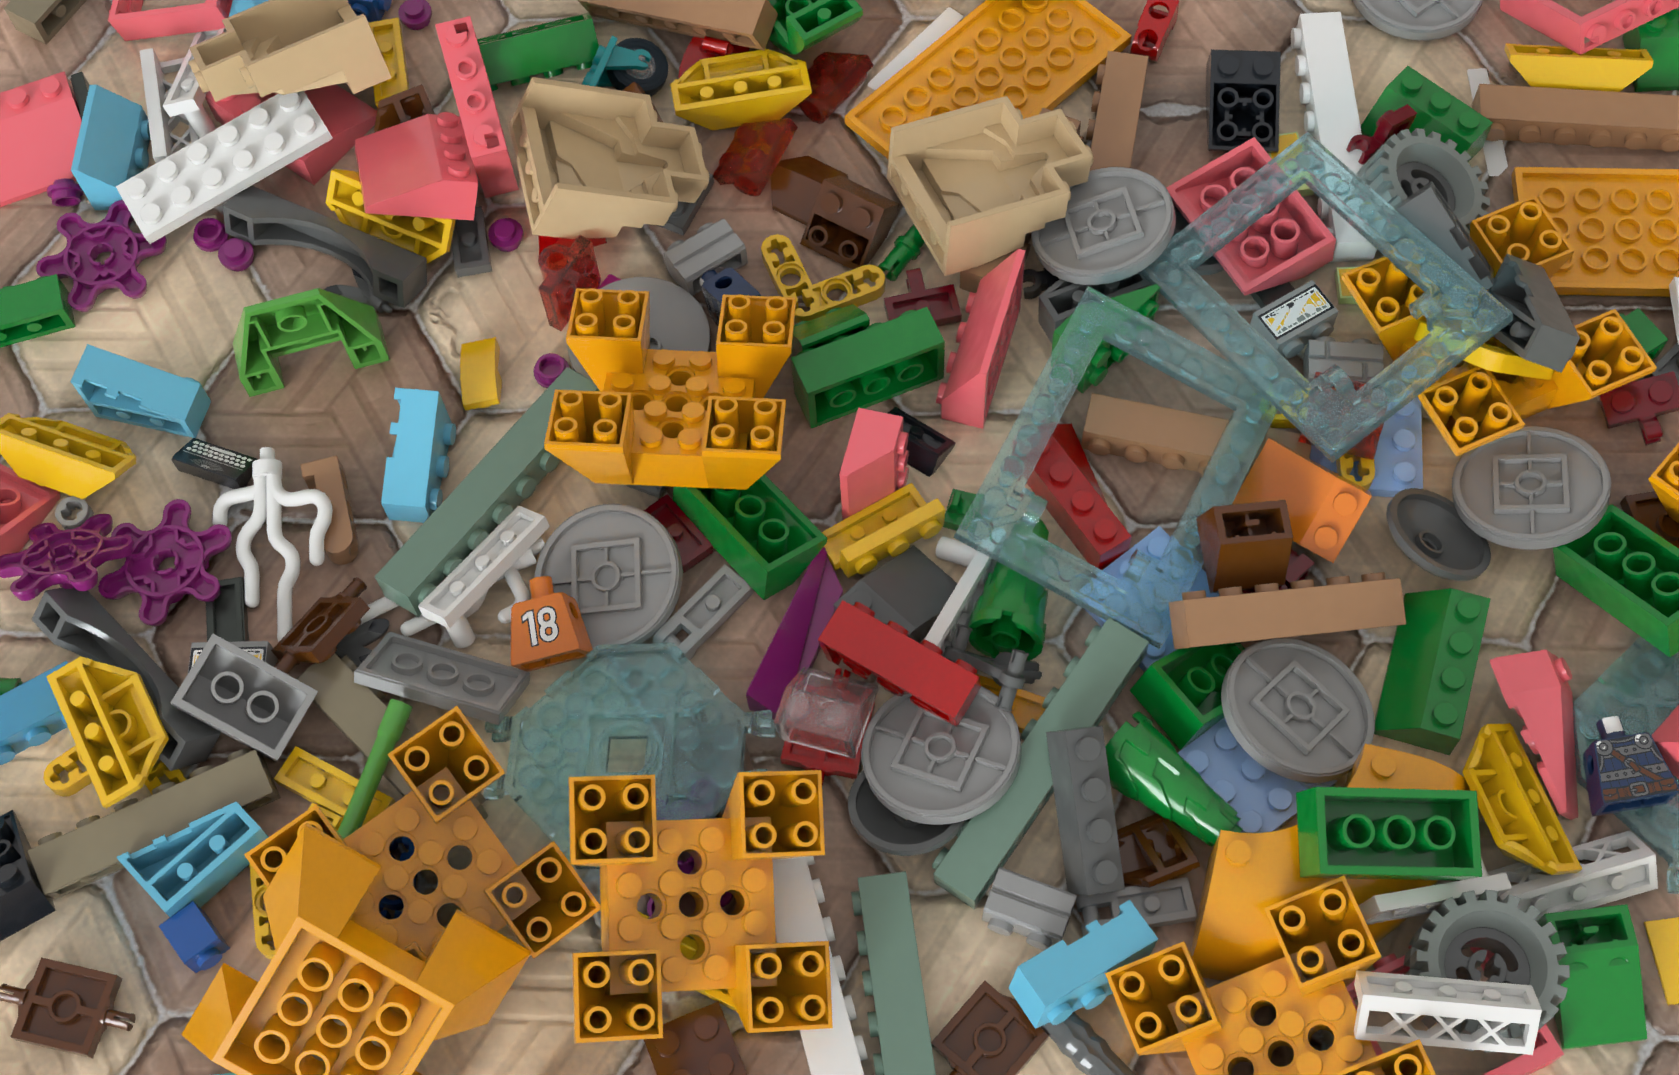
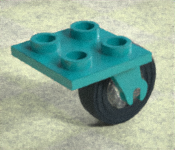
M611 36L607 47L599 46L590 71L587 72L582 85L615 87L617 90L622 91L635 81L651 97L660 91L665 84L668 76V62L662 50L654 43L642 38H629L616 45L618 38Z

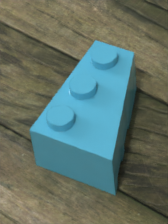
M87 344L70 381L95 417L196 438L211 403L201 383L192 378L180 377Z
M395 387L394 400H398L400 412L398 423L391 422L390 434L397 435L392 457L386 458L381 505L389 520L424 523L442 504L443 494L440 486L442 478L448 476L449 457L447 453L449 445H454L456 425L451 422L439 391Z
M237 802L188 823L190 827L168 837L165 835L152 840L153 844L132 854L126 852L116 857L169 917H172L192 901L201 908L249 865V861L244 854L269 837Z
M1131 900L1119 906V915L1101 926L1097 919L1086 925L1085 929L1088 934L1072 944L1067 945L1064 940H1061L1017 967L1008 989L1035 1029L1047 1023L1052 1025L1060 1024L1080 1008L1085 1007L1086 1010L1095 1008L1107 996L1113 994L1105 973L1151 955L1158 938Z

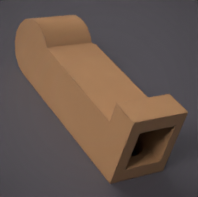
M337 455L300 464L302 476L308 488L324 492L332 503V521L324 539L326 555L329 560L338 565L352 562L359 553V543L343 466Z

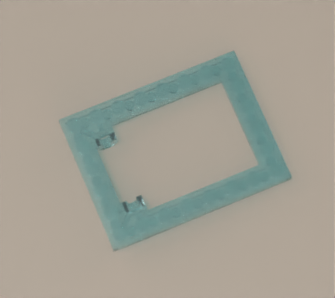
M1306 132L1172 237L1163 253L1152 264L1140 271L1152 285L1157 284L1160 286V293L1332 463L1513 321V313L1309 132ZM1304 183L1424 291L1422 295L1408 306L1410 314L1416 320L1422 315L1426 317L1427 330L1430 333L1357 391L1354 389L1349 376L1336 364L1330 366L1317 378L1309 382L1194 271Z
M1088 286L953 538L1104 620H1107L1108 617L1149 641V644L1160 649L1172 628L1169 602L1182 600V593L1190 591L1204 563L1196 518L1213 506L1232 505L1286 392ZM1101 340L1110 343L1234 410L1160 560L1136 549L1128 562L1130 563L1128 569L1122 574L1120 580L1032 533L1048 500L1025 488L1032 471Z

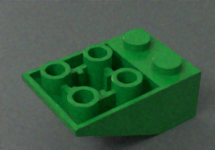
M1157 284L1079 307L1054 330L1050 369L1082 394L1091 385H1099L1106 377L1108 368L1115 362L1121 363L1131 352L1132 345L1139 338L1145 340L1156 326L1154 322L1155 313L1159 308L1160 286Z
M1628 905L1544 914L1537 923L1543 927L1548 922H1551L1557 932L1550 940L1553 945L1564 943L1567 954L1558 962L1559 965H1569L1570 977L1561 984V986L1568 988L1566 997L1556 1006L1559 1010L1554 1015L1562 1050L1646 1040L1647 1030L1639 946Z

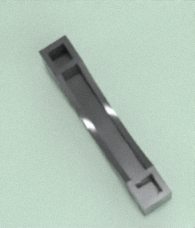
M248 187L223 205L225 231L227 234L253 245H292L331 255L358 272L369 285L374 296L399 307L405 308L427 286V261L425 257L257 187Z
M75 588L46 590L32 617V621L55 645L93 661L140 674L169 737L159 756V759L168 769L173 771L207 761L221 732L171 705V701L179 687L88 590L78 591Z

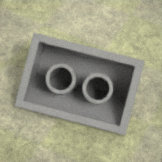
M212 634L173 697L171 705L253 750L256 749L260 754L277 762L318 691L221 637Z

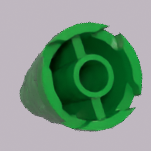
M1027 516L1014 523L1008 539L1001 547L994 571L989 573L983 592L974 605L967 625L973 629L970 634L969 643L977 651L995 659L999 652L1012 653V649H1018L1029 653L1027 660L1030 661L1040 655L1043 649L1046 633L1044 617L1048 590L1045 589L1050 560H1047L1049 531L1044 522L1037 517Z
M1137 711L1132 715V718L1139 723L1136 727L1126 721L1106 744L1110 784L1118 792L1140 802L1163 818L1175 822L1211 847L1215 845L1221 830L1238 833L1243 831V828L1237 825L1241 820L1237 816V811L1201 778L1200 774L1177 753L1170 741L1152 725L1153 722L1141 712Z

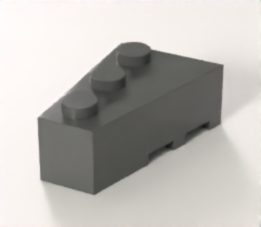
M1145 269L1126 279L1102 285H1081L1059 279L1039 295L1038 322L1050 342L1053 343L1054 330L1079 307L1151 286L1153 282Z

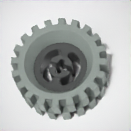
M1416 128L1412 133H1410L1409 129L1401 130L1397 135H1392L1356 173L1358 175L1353 179L1352 187L1356 188V190L1351 194L1352 202L1360 204L1355 210L1357 218H1365L1368 223L1363 228L1367 234L1370 235L1375 232L1380 237L1376 243L1382 248L1387 244L1393 247L1392 253L1407 247L1413 255L1412 249H1414L1408 237L1402 238L1391 222V219L1394 218L1392 214L1394 206L1431 181L1469 235L1471 221L1488 214L1485 210L1490 206V198L1483 195L1489 189L1486 182L1478 180V177L1482 174L1478 165L1474 167L1469 165L1468 161L1472 157L1466 151L1460 155L1455 150L1457 143L1451 139L1446 143L1441 142V134L1434 131L1427 137L1425 130Z
M1473 890L1463 892L1456 901L1453 897L1444 901L1437 910L1431 913L1411 939L1409 945L1412 947L1405 954L1403 965L1409 966L1410 970L1405 975L1480 981L1481 971L1477 968L1484 962L1487 950H1489L1494 955L1485 964L1484 976L1488 978L1486 982L1532 985L1542 1009L1538 1030L1541 1029L1558 1012L1559 1008L1556 1006L1565 999L1568 988L1561 986V984L1570 977L1569 965H1559L1558 962L1567 954L1564 943L1553 945L1550 940L1557 932L1552 923L1548 922L1541 927L1535 921V918L1541 913L1537 908L1531 905L1525 912L1520 910L1517 906L1521 898L1511 894L1503 902L1497 901L1498 891L1485 890L1477 899ZM1471 947L1486 949L1475 952L1471 957L1464 956L1461 951ZM1425 1015L1421 1020L1428 1029L1436 1022L1439 1023L1433 1016ZM1465 1019L1454 1028L1459 1034L1471 1035L1483 1027V1025L1478 1020ZM1510 1023L1498 1032L1504 1038L1523 1039L1525 1024Z

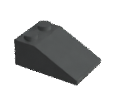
M912 546L860 579L833 604L834 613L842 600L851 605H854L855 602H860L875 612L874 618L886 625L889 620L898 623L908 630V637L920 643L927 636L958 583L917 547Z

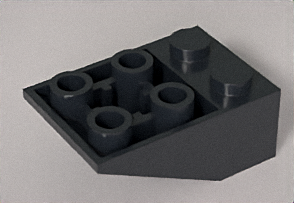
M1211 49L1206 64L1205 95L1208 151H1231L1255 137L1267 153L1279 152L1281 52Z
M13 810L0 816V941L56 911L52 897L43 893L28 854V850L32 848Z

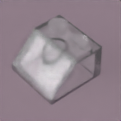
M804 666L786 686L774 719V725L780 739L855 759L879 687L876 684Z

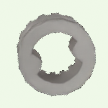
M74 496L63 499L55 510V517L65 530L75 529L81 526L88 518L94 516V512L87 502ZM82 508V511L77 513V519L67 520L66 517L72 514L71 509Z

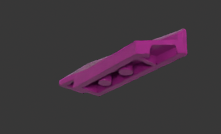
M825 547L810 562L746 692L749 710L785 723L788 716L793 692L798 693L799 686L804 687L821 649L818 638L834 614L833 604L844 595Z

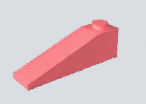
M1548 650L1501 656L1489 660L1508 708H1514L1520 718L1524 720L1525 725H1523V730L1520 733L1525 744L1528 743L1532 752L1535 755L1540 754L1542 761L1537 762V768L1559 815L1570 820L1578 818L1573 696L1568 683L1572 679V674L1568 664L1563 657L1558 658Z

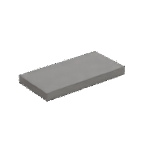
M388 632L354 671V683L449 711L458 706L465 716L496 725L501 723L526 689L530 680V673L393 632Z

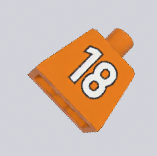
M540 576L529 580L532 599L515 603L511 608V666L529 672L594 655L575 598L563 592L554 593L552 577Z

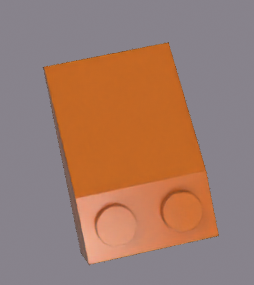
M1268 438L1232 504L1286 500L1293 541L1334 563L1369 503L1372 494L1369 490Z

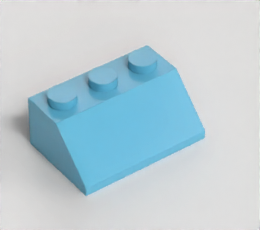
M98 85L89 86L71 172L94 210H109V207L114 202L123 200L116 186L148 167L149 156L147 150L151 138L148 117L142 106Z

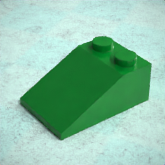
M1238 642L1177 649L1151 664L1133 685L1130 692L1181 750L1224 718L1221 702L1223 680L1231 664L1245 648Z

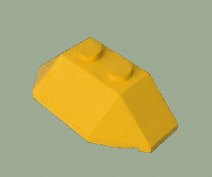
M1505 43L1504 49L1511 64L1531 87L1620 92L1653 66V59L1647 49L1594 48L1581 55L1565 46Z
M770 49L700 59L685 71L679 79H675L670 83L676 116L710 130L780 120L812 93L806 62L799 59L794 60L787 55Z
M340 169L331 170L325 203L331 211H335L341 223L426 258L427 264L450 251L456 219L365 213L359 172Z
M7 413L0 418V454L18 477L34 482L39 486L48 487L66 493L69 496L84 499L118 478L136 464V456L132 453L126 442L61 420L40 417L20 418L19 414Z
M80 656L46 676L102 806L107 809L141 789L167 744L169 737L140 674Z
M1486 724L1481 727L1462 773L1470 790L1477 791L1478 807L1499 850L1504 856L1551 875L1570 874L1581 871L1582 867L1512 724Z

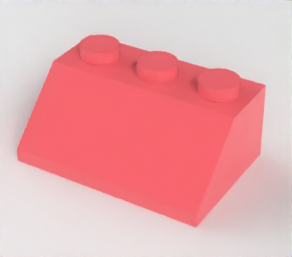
M858 407L839 474L842 520L892 494L898 488L901 489L906 486L909 468L906 467L909 450H906L909 433L903 432L902 416Z

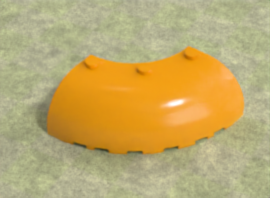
M1366 743L1358 755L1352 770L1348 773L1345 787L1471 791L1462 775L1443 764L1418 755ZM1298 825L1263 833L1220 831L1208 859L1190 952L1203 978L1226 981L1285 957L1264 908L1336 879L1300 878ZM1346 879L1358 906L1375 895L1436 885L1439 881ZM1407 918L1374 923L1367 926L1375 943H1378ZM1328 940L1313 941L1289 948L1287 951L1290 955L1300 951L1305 946H1312L1322 941H1325L1328 946Z

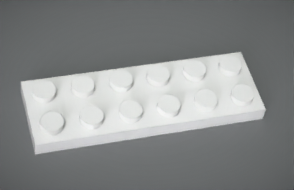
M304 91L286 95L276 94L116 186L144 238L151 244L330 141L333 137Z

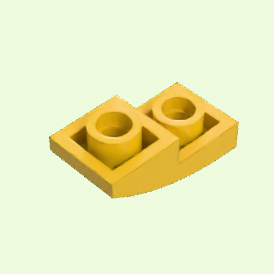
M496 337L461 344L460 381L462 403L465 411L500 404L502 379L498 372L500 346Z

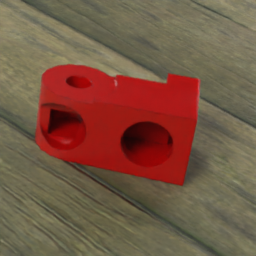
M1147 0L1137 25L1138 28L1132 42L1130 54L1149 56L1148 59L1158 61L1167 37L1177 21L1179 0ZM1154 6H1164L1169 13L1154 9Z

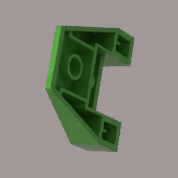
M320 288L244 307L233 341L239 379L249 397L285 388L279 356L340 340L347 351L354 369L389 361L385 337L378 315L373 306Z

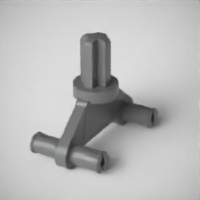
M956 624L951 646H946L943 656L954 663L957 659H961L972 665L975 669L991 675L995 683L1002 686L995 707L1005 711H1012L1017 689H1022L1024 683L1033 684L1036 679H1041L1042 672L1039 671V663L1027 660L1029 653L1018 649H1012V653L1002 652L995 659L965 651L973 629L962 624Z

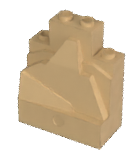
M268 0L223 19L222 22L226 32L189 47L194 59L188 61L196 80L203 93L211 92L215 102L231 95L259 93L261 97H264L273 92L286 95L346 83L351 92L356 94L392 78L364 14L357 16L349 5L348 0Z
M532 77L509 123L532 235L567 239L614 238L623 226L642 228L644 224L664 226L672 212L676 211L678 201L696 203L702 191L709 184V172L705 168L702 146L698 142L695 127L657 122V112L653 109L650 95Z
M1008 96L892 127L887 179L944 276L984 265L1024 246L1026 233L1045 228V223L1065 218L1068 201L1071 199L1070 187L1088 182L1090 166L1093 164V154L1090 147L1085 145L1077 134L1074 123L1067 119L1061 109L1023 119L1021 111L1013 106Z

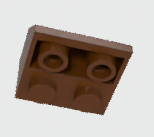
M840 175L824 179L800 244L852 270L868 265L887 238L900 204Z
M1286 500L1213 506L1196 518L1210 594L1218 593V589L1242 586V590L1255 589L1254 585L1278 583V587L1285 585L1293 542Z

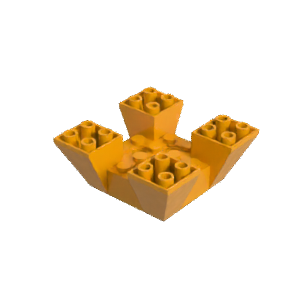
M1536 195L1474 219L1470 223V237L1495 271L1494 278L1507 254L1544 267L1550 279L1574 253V249ZM1407 247L1345 272L1341 276V279L1413 393L1417 394L1424 410L1455 456L1522 429L1525 425L1523 419L1547 409L1590 400L1653 373L1657 369L1616 309H1613L1574 326L1580 337L1574 355L1567 362L1562 373L1554 370L1550 380L1489 371L1414 339L1419 322L1422 320L1442 325L1491 346L1508 348L1473 322L1488 290L1453 311L1447 299L1438 290H1435Z
M576 288L566 334V343L600 391L555 389L544 441L545 450L594 483L747 490L781 460L786 399L764 398L792 351L796 297L723 294L716 352L650 349L649 291Z
M455 706L387 754L411 789V792L343 839L318 805L315 804L244 854L268 888L304 825L308 823L382 866L350 920L424 962L446 928L439 923L437 912L442 905L447 903L456 904L463 913L496 932L508 925L521 944L531 951L530 955L533 959L601 910L600 904L572 865H570V862L555 841H552L517 866L471 802L473 798L504 775L505 772L458 706ZM400 837H406L414 844L413 855L405 861L395 860L390 853L392 842ZM456 846L466 847L472 856L470 865L462 870L452 868L447 860L449 851ZM430 870L438 878V886L430 894H421L414 888V878L420 871ZM390 894L400 897L404 905L402 914L395 919L384 917L379 909L381 900ZM360 983L355 984L358 989L368 991L364 985Z
M821 770L738 772L722 818L656 820L655 774L568 777L570 865L600 867L602 951L572 953L574 1043L663 1038L662 992L727 989L747 1033L833 1028L829 941L776 943L773 860L825 855ZM683 851L691 854L694 859V868L689 874L683 873L678 867V857ZM726 891L730 892L736 899V908L730 915L726 914L720 906L721 897ZM685 893L690 894L696 903L695 911L689 917L682 914L679 909V900ZM643 895L650 896L655 904L654 913L648 919L642 917L637 910L638 900ZM687 935L693 937L697 943V951L690 959L685 958L680 950V944Z
M306 823L263 895L276 951L274 957L259 982L223 963L181 1035L211 1061L236 1075H422L415 1071L433 1041L488 1024L530 956L531 951L458 909L425 962L350 920L382 866ZM354 983L364 985L368 991L358 989ZM294 997L303 999L306 1004L299 1003ZM333 1019L342 1021L346 1026L337 1024ZM371 1041H377L381 1043L384 1047H378L374 1045ZM312 1054L321 1057L323 1061L317 1060Z
M1344 875L1264 908L1285 957L1208 988L1186 943L1183 941L1105 973L1137 1054L1149 1055L1187 1051L1196 1075H1232L1234 1066L1244 1061L1253 1064V1075H1436L1420 1039L1378 1056L1370 1041L1355 1039L1354 1026L1357 1011L1346 987L1355 980L1356 970L1366 971L1381 958V954ZM1317 940L1328 941V946L1325 941H1322L1312 946H1305L1300 951L1290 955L1287 951L1289 948ZM1263 1006H1270L1276 1010V1018L1268 1026H1260L1254 1022L1255 1012ZM1319 1030H1327L1334 1035L1332 1046L1324 1051L1316 1050L1310 1044L1312 1035ZM1279 1046H1288L1294 1051L1292 1062L1284 1067H1278L1271 1062L1272 1052Z

